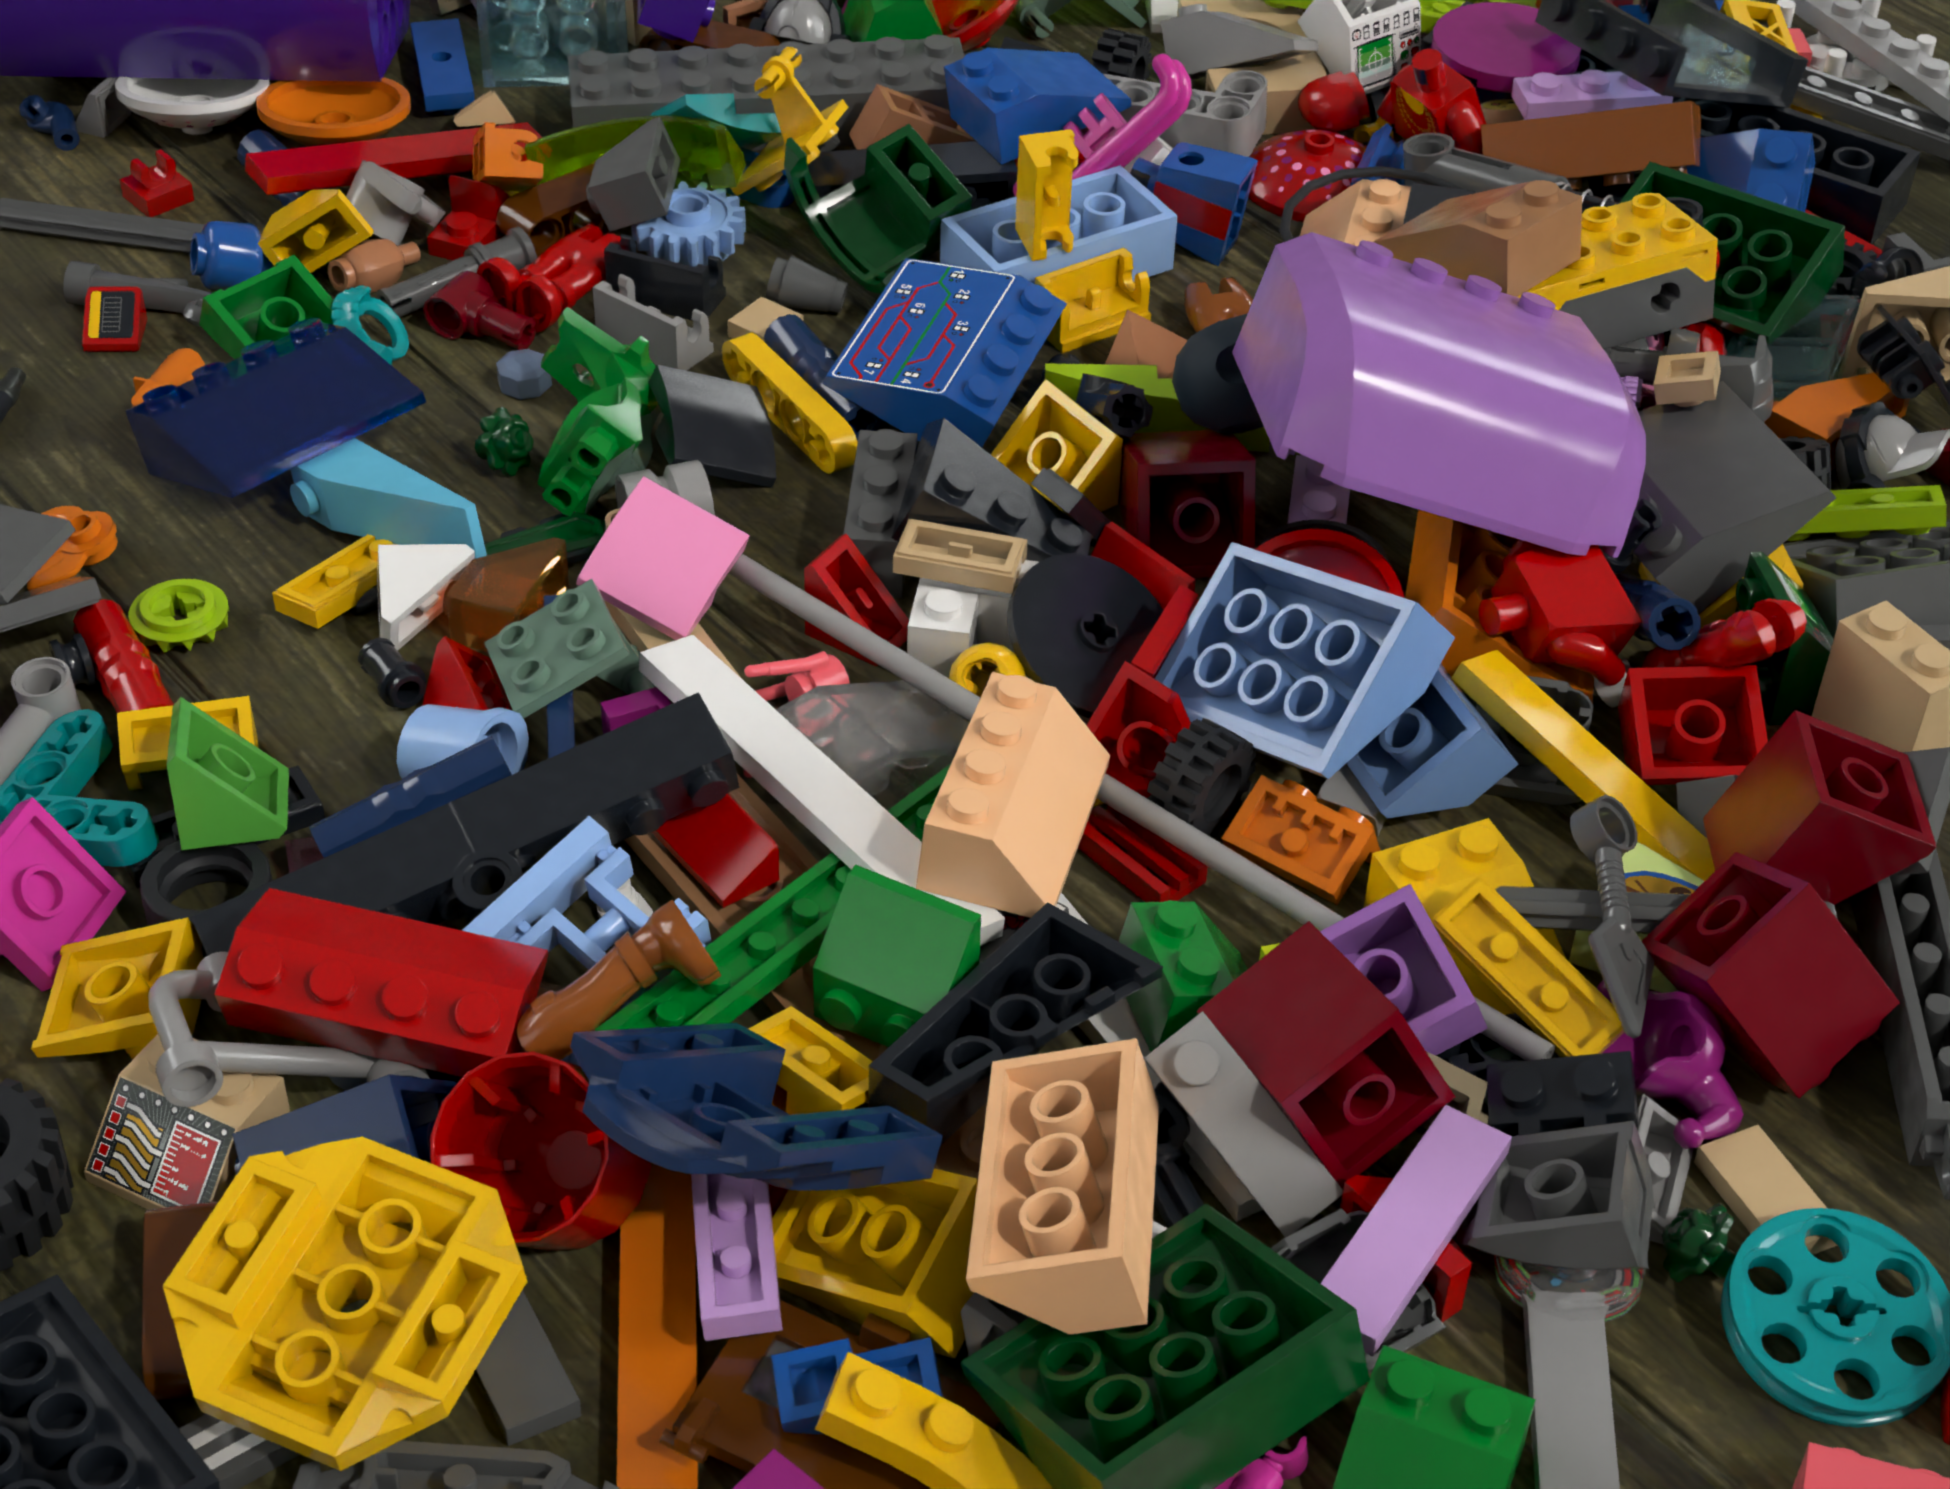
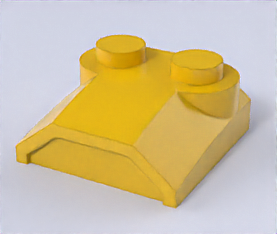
M186 917L62 945L60 949V963L37 1040H33L31 1046L32 1051L40 1058L125 1049L133 1060L158 1034L148 1003V993L159 977L173 971L197 970L199 963L204 959L201 939L190 919ZM188 998L178 1000L191 1035L194 1032L202 999Z

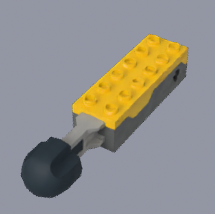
M1659 193L1639 194L1630 201L1609 207H1591L1582 214L1580 259L1526 292L1534 293L1550 300L1555 304L1556 310L1580 317L1604 350L1670 331L1672 327L1680 328L1712 319L1715 275L1720 264V254L1717 247L1718 239ZM1247 314L1218 321L1195 333L1188 339L1176 357L1172 383L1182 411L1195 424L1220 434H1239L1264 427L1232 354Z

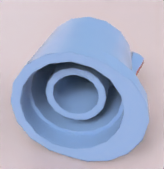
M432 704L418 707L409 716L398 742L397 767L399 775L404 779L414 770L431 766L490 736L493 737L513 775L524 770L528 756L529 737L526 722L520 713L500 707L488 710Z

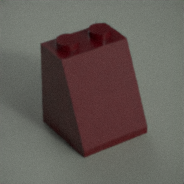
M1213 430L1134 433L1132 438L1120 436L1123 439L1118 501L1125 531L1193 578L1212 577L1231 542L1255 549L1256 459L1233 434H1220Z
M1796 710L1703 817L1715 871L1735 852H1738L1809 882L1823 901H1829L1834 905L1926 858L1937 847L1907 754Z
M1735 852L1642 940L1647 951L1654 959L1656 968L1678 991L1699 997L1714 1011L1720 1020L1725 1040L1765 1081L1798 1099L1809 1089L1821 1084L1829 1076L1832 1067L1859 1041L1875 1033L1880 1027L1882 1019L1900 1003L1809 882L1738 852Z
M1310 921L1306 922L1197 1010L1198 1014L1202 1011L1230 1044L1341 1189L1344 1188L1345 1181L1354 1175H1360L1442 1109L1445 1104L1447 1105L1455 1098V1095L1399 1009Z

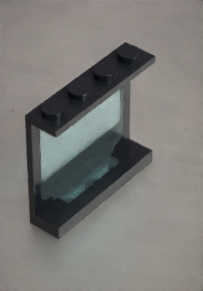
M1542 0L1535 19L1536 23L1662 96L1790 107L1809 61L1805 57L1699 0H1659L1651 24L1642 22L1605 0Z

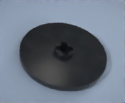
M1061 554L1046 558L1035 564L1020 579L1009 600L1007 626L1013 650L1029 678L1036 683L1056 687L1078 715L1090 719L1125 661L1132 662L1164 610L1140 581L1113 563L1090 555Z

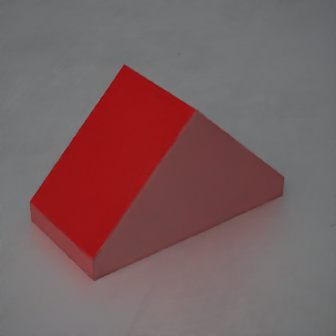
M847 533L839 536L804 568L805 592L898 648L907 641L908 617ZM805 620V635L873 666H878V664Z

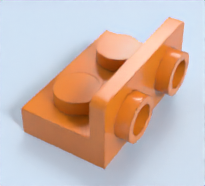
M1263 775L1260 776L1221 838L1226 847L1249 861L1336 905L1342 899L1364 861L1371 864L1372 853L1381 851L1375 830L1373 829L1374 826L1360 813L1347 807H1340L1337 812L1317 802V797L1303 785L1288 779L1280 784Z

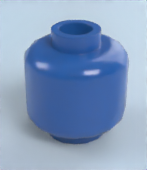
M225 221L206 223L201 233H194L192 236L190 247L192 275L199 276L206 289H223L224 291L272 268V263L257 244L261 239L259 229L250 223Z

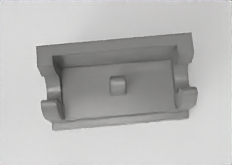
M620 274L618 277L619 293L613 291L611 284L605 281H601L593 287L595 326L622 344H631L640 335L649 341V358L655 366L659 364L687 371L714 352L713 343L709 340V320L705 313L697 309L693 310V328L687 326L685 319L678 316L673 319L665 316L657 308L647 307L636 302L634 282L623 274Z

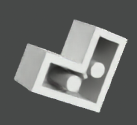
M1025 560L1024 564H1021V573L1019 578L1016 579V585L1025 573L1035 564L1039 563V561ZM920 578L908 623L907 653L949 678L953 662L961 652L973 645L991 642L1004 645L1014 652L1007 626V611L1011 594Z

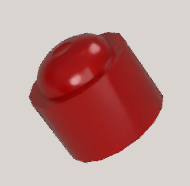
M536 1052L497 1055L468 1071L442 1101L430 1136L431 1164L497 1189L516 1246L547 1251L586 1248L616 1232L638 1206L651 1171V1162L633 1154L612 1140L582 1112L590 1081L580 1066Z

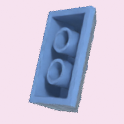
M1440 664L1425 693L1346 763L1379 811L1387 819L1469 806L1518 765L1517 761L1467 696L1451 679L1452 677L1442 664Z

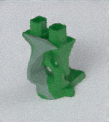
M566 307L558 318L559 343L550 346L541 360V367L577 399L578 404L572 408L562 422L548 455L542 464L537 484L545 489L542 494L543 499L563 514L571 516L576 511L588 515L599 498L615 485L617 475L646 469L653 452L651 432L662 411L648 383L656 367L649 358V341L640 335L631 344H622ZM575 364H581L588 371L583 370L579 373L576 370ZM590 374H591L593 380H588Z

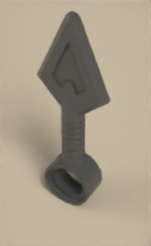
M1603 795L1574 811L1570 817V827L1579 849L1588 859L1595 863L1603 922L1588 936V942L1622 1028L1627 1036L1636 1038L1641 1035L1654 968V959L1632 928L1622 855L1634 849L1637 844V830L1631 815L1623 804L1612 796Z

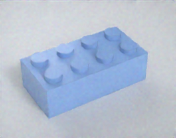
M1119 165L1072 180L1069 228L1073 233L1074 241L1071 252H1065L1059 241L1046 240V259L1032 261L1015 230L1016 197L941 219L940 263L1020 275L1035 284V277L1124 247L1133 257L1132 279L1134 282L1137 273L1146 271L1150 277L1173 269L1178 215Z

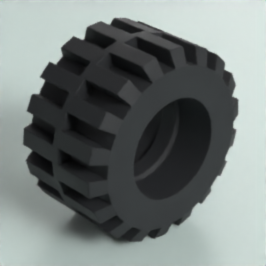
M9 1078L0 1083V1272L13 1267L12 1259L21 1254L30 1258L43 1248L40 1240L43 1236L55 1237L63 1226L61 1214L70 1212L73 1202L70 1189L74 1187L59 1126L52 1108L46 1107L44 1097L37 1091L31 1089L24 1092L21 1082Z

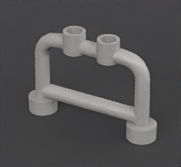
M215 952L208 955L199 963L197 970H178L159 977L148 993L149 1010L165 1051L157 1061L156 1075L164 1097L176 1106H197L213 1098L222 1086V1072L366 1078L367 1082L389 1074L430 1079L424 1068L337 1048L194 1041L178 1000L188 998L206 999L208 1005L213 1010L222 1012L214 994L228 952Z

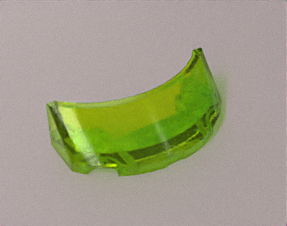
M641 116L601 121L560 131L542 137L535 143L525 145L527 160L543 164V179L537 184L539 185L595 163L598 158L649 120L660 117L681 160L678 171H689L691 179L701 180L704 173H707L710 187L713 189L737 187L746 164L743 152L726 126L704 119L684 116Z

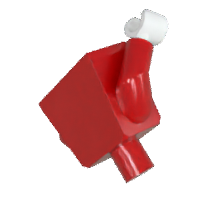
M1519 539L1503 559V573L1492 588V597L1482 600L1479 605L1478 615L1483 630L1489 635L1511 632L1525 658L1533 663L1555 662L1590 673L1594 677V686L1600 698L1612 708L1617 707L1628 668H1631L1629 662L1626 659L1621 660L1618 655L1641 625L1642 620L1598 545H1590L1586 555H1572Z

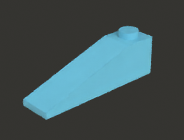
M350 435L343 436L288 461L294 484L290 486V493L295 506L302 515L309 516L333 531L361 537L369 534L375 536V540L385 539L398 545L466 544L475 551L474 561L487 557L474 503Z

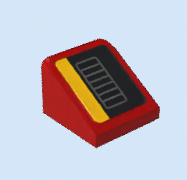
M136 286L88 288L85 297L82 340L84 351H139L148 320L141 288Z

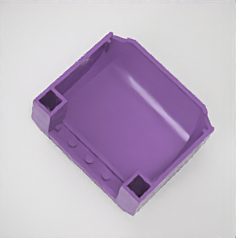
M1310 232L1275 245L1232 354L1277 457L1285 460L1288 454L1295 455V452H1298L1324 465L1320 477L1348 489L1567 554L1586 555L1590 545H1598L1609 556L1618 558L1639 498L1646 464V433L1636 406L1619 373L1580 317L1556 310L1553 302L1534 293L1523 292L1520 298L1501 292L1502 288L1498 284L1481 276L1469 275L1467 281L1447 275V269L1424 258H1415L1413 264L1393 258L1394 254L1389 249L1370 241L1362 240L1358 246H1354Z

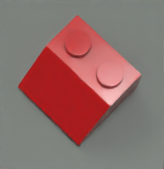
M1756 665L1628 668L1618 704L1624 760L1630 770L1647 785H1675L1680 782L1729 775L1739 776L1768 742Z

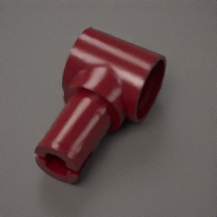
M460 272L424 304V315L429 326L438 335L446 339H458L465 332H468L477 337L490 336L517 350H523L531 345L536 334V329L533 328L536 325L535 319L498 304V300L494 296L489 283L475 272Z

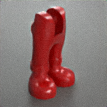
M590 223L558 240L543 251L532 264L520 270H517L507 259L494 257L481 263L477 269V274L489 283L494 296L498 300V304L519 314L534 318L536 325L533 328L538 333L556 323L566 307L572 309L576 301L593 289L595 285L601 281H606L604 249L610 242L620 245L621 236L613 233L603 236L601 229Z
M1764 599L1754 604L1755 607L1751 610L1744 612L1742 610L1734 613L1727 620H1716L1704 625L1700 629L1697 638L1689 646H1685L1680 650H1667L1658 646L1650 650L1641 668L1731 667L1761 661L1771 657L1773 653L1782 651L1794 644L1805 632L1806 616L1802 608L1792 601Z

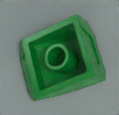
M295 255L277 262L274 267L224 291L220 289L203 297L199 325L208 335L246 369L260 378L295 394L302 395L354 369L356 364L342 347L334 330V323L331 318V307L334 299Z

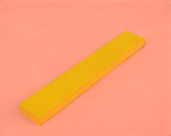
M1494 650L1460 663L1451 678L1454 683L1586 804L1603 795L1614 797L1623 804L1631 815L1637 830V842L1647 846L1704 881L1715 872L1708 839L1502 653Z

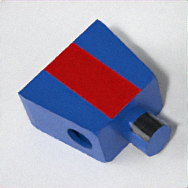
M1182 142L1176 144L1161 163V166L1139 157L1135 161L1130 174L1178 215L1175 243L1206 261L1219 266L1238 239L1258 160Z

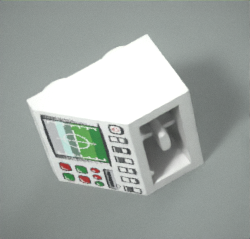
M1314 0L1297 21L1307 38L1317 41L1319 51L1316 52L1329 73L1333 74L1342 71L1345 75L1354 72L1363 86L1365 94L1390 86L1398 71L1406 65H1411L1413 56L1421 48L1420 2L1418 0Z

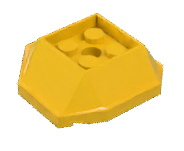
M357 1137L318 1144L288 1155H284L283 1151L249 1156L163 1284V1289L171 1317L175 1324L192 1392L201 1412L342 1471L448 1417L526 1285L527 1278L497 1189L368 1138ZM369 1300L362 1308L356 1311L341 1312L344 1307L352 1302Z

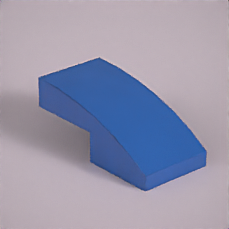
M930 1337L854 1354L943 1397L935 1352ZM849 1338L771 1356L780 1419L784 1432L824 1434L815 1430L837 1370L848 1352L853 1354Z

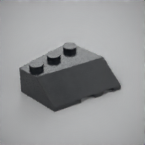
M942 418L928 423L923 430L891 537L898 542L900 541L908 519L927 521L1027 539L1026 560L1040 562L1046 558L1061 554L1088 555L1092 535L948 420Z

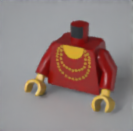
M1424 49L1417 52L1411 60L1412 64L1400 69L1391 81V87L1376 111L1379 115L1377 121L1360 125L1356 128L1353 136L1354 140L1358 142H1368L1373 133L1388 123L1390 126L1394 124L1396 133L1406 140L1422 133H1442L1454 140L1455 148L1483 155L1481 125H1485L1486 121L1472 83L1445 64L1438 50ZM1391 130L1390 136L1394 140L1393 131Z

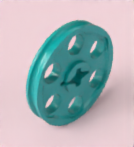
M1807 1208L1776 1216L1759 1226L1748 1236L1741 1245L1726 1274L1721 1293V1314L1724 1330L1735 1356L1749 1376L1765 1392L1784 1406L1808 1418L1844 1427H1872L1899 1420L1917 1410L1930 1398L1950 1367V1294L1944 1281L1931 1262L1911 1242L1893 1229L1866 1216L1828 1208ZM1820 1235L1831 1239L1840 1248L1843 1260L1835 1263L1819 1260L1809 1252L1805 1244V1238ZM1753 1267L1772 1269L1784 1280L1786 1292L1780 1295L1763 1293L1750 1281L1748 1270ZM1889 1269L1903 1274L1913 1286L1914 1295L1904 1298L1889 1294L1877 1281L1876 1272ZM1828 1305L1836 1306L1840 1317L1852 1318L1848 1327L1840 1325V1320L1836 1314L1824 1313ZM1768 1334H1780L1789 1338L1797 1346L1801 1360L1792 1364L1774 1360L1763 1348L1761 1337ZM1897 1336H1907L1917 1340L1928 1351L1930 1363L1925 1366H1915L1906 1363L1893 1350L1892 1339ZM1848 1369L1863 1375L1872 1387L1873 1397L1858 1400L1847 1396L1837 1387L1834 1380V1372Z

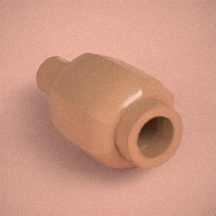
M388 239L364 240L338 256L336 260H332L328 265V276L333 287L340 292L352 287L356 288L359 285L369 286L371 293L377 292L381 288H387L395 284L400 279L404 266L418 262L421 257L420 250L414 242L397 246Z

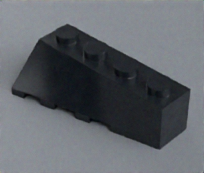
M1047 902L869 1065V1107L890 1106L942 1134L941 1146L988 1101L993 1061L1036 1055L1055 1037L1162 977L1163 966Z

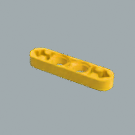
M753 332L724 342L722 345V358L730 379L735 382L757 386L769 419L822 471L832 474L854 465L858 442L852 427L758 335Z

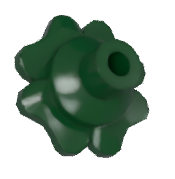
M500 407L495 409L491 416L481 418L480 427L484 433L478 436L475 442V451L481 459H488V465L492 470L501 469L505 476L511 477L515 476L520 467L530 465L531 458L529 452L533 449L534 439L529 432V426L522 420L519 414L510 415L506 408Z
M1717 1203L1706 1211L1699 1208L1686 1207L1677 1213L1676 1218L1670 1224L1666 1225L1662 1233L1663 1248L1668 1255L1663 1262V1268L1669 1272V1276L1673 1281L1680 1282L1689 1275H1699L1707 1269L1720 1279H1725L1736 1253L1727 1247L1728 1232L1733 1225L1734 1217L1727 1213V1208L1724 1205Z

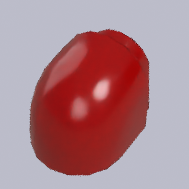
M1340 71L1317 78L1309 82L1302 89L1298 98V108L1302 117L1318 130L1342 132L1359 127L1360 120L1368 118L1370 114L1365 91L1354 72L1344 75Z

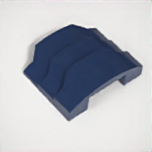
M738 1023L573 1033L570 1047L580 1067L590 1081L582 1112L612 1140L653 1164L685 1174H724L737 1178L757 1179L789 1190L859 1189L909 1183L932 1177L943 1135L890 1106L790 1115L772 1105L786 1049Z

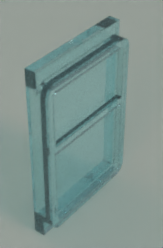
M1826 295L1817 308L1770 344H1767L1773 359L1774 397L1785 398L1800 386L1831 381L1846 350L1861 299H1857L1852 295ZM1734 332L1726 348V356L1754 358L1758 340Z

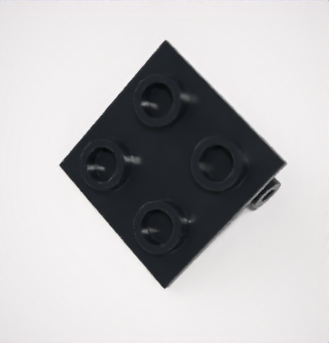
M1882 305L1878 306L1877 310L1884 322L1872 330L1864 332L1859 337L1857 344L1859 356L1871 367L1872 371L1889 387L1896 397L1912 399L1917 397L1922 390L1926 389L1950 415V379L1945 381L1940 372L1945 368L1942 359L1927 340L1922 342L1917 331L1905 316L1896 321Z

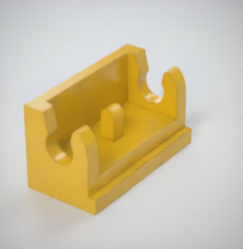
M1072 129L1019 136L1015 230L1032 261L1046 259V240L1059 241L1062 244V249L1067 253L1073 249L1074 236L1069 228L1072 172L1078 165L1079 152L1074 144L1075 134Z
M1123 247L1035 277L1036 285L1046 288L1052 295L1067 303L1047 340L1063 354L1116 335L1127 309L1151 321V313L1148 311L1150 295L1148 273L1146 271L1137 273L1134 284L1132 279L1133 257Z
M249 696L191 703L259 748ZM173 706L117 713L120 762L129 791L143 789L140 773L167 769Z

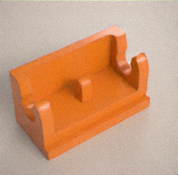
M484 122L473 137V180L495 185L503 191H524L536 186L543 179V164L532 160L520 161L521 156L526 151L523 147L514 143H535L538 137L528 130L495 128V123Z

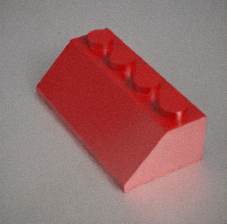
M269 888L237 926L214 995L228 1025L463 1077L468 1071L497 1055L521 1053L522 1046L517 1036L518 1022L527 1008L530 1007V1003L537 997L549 954L547 949Z

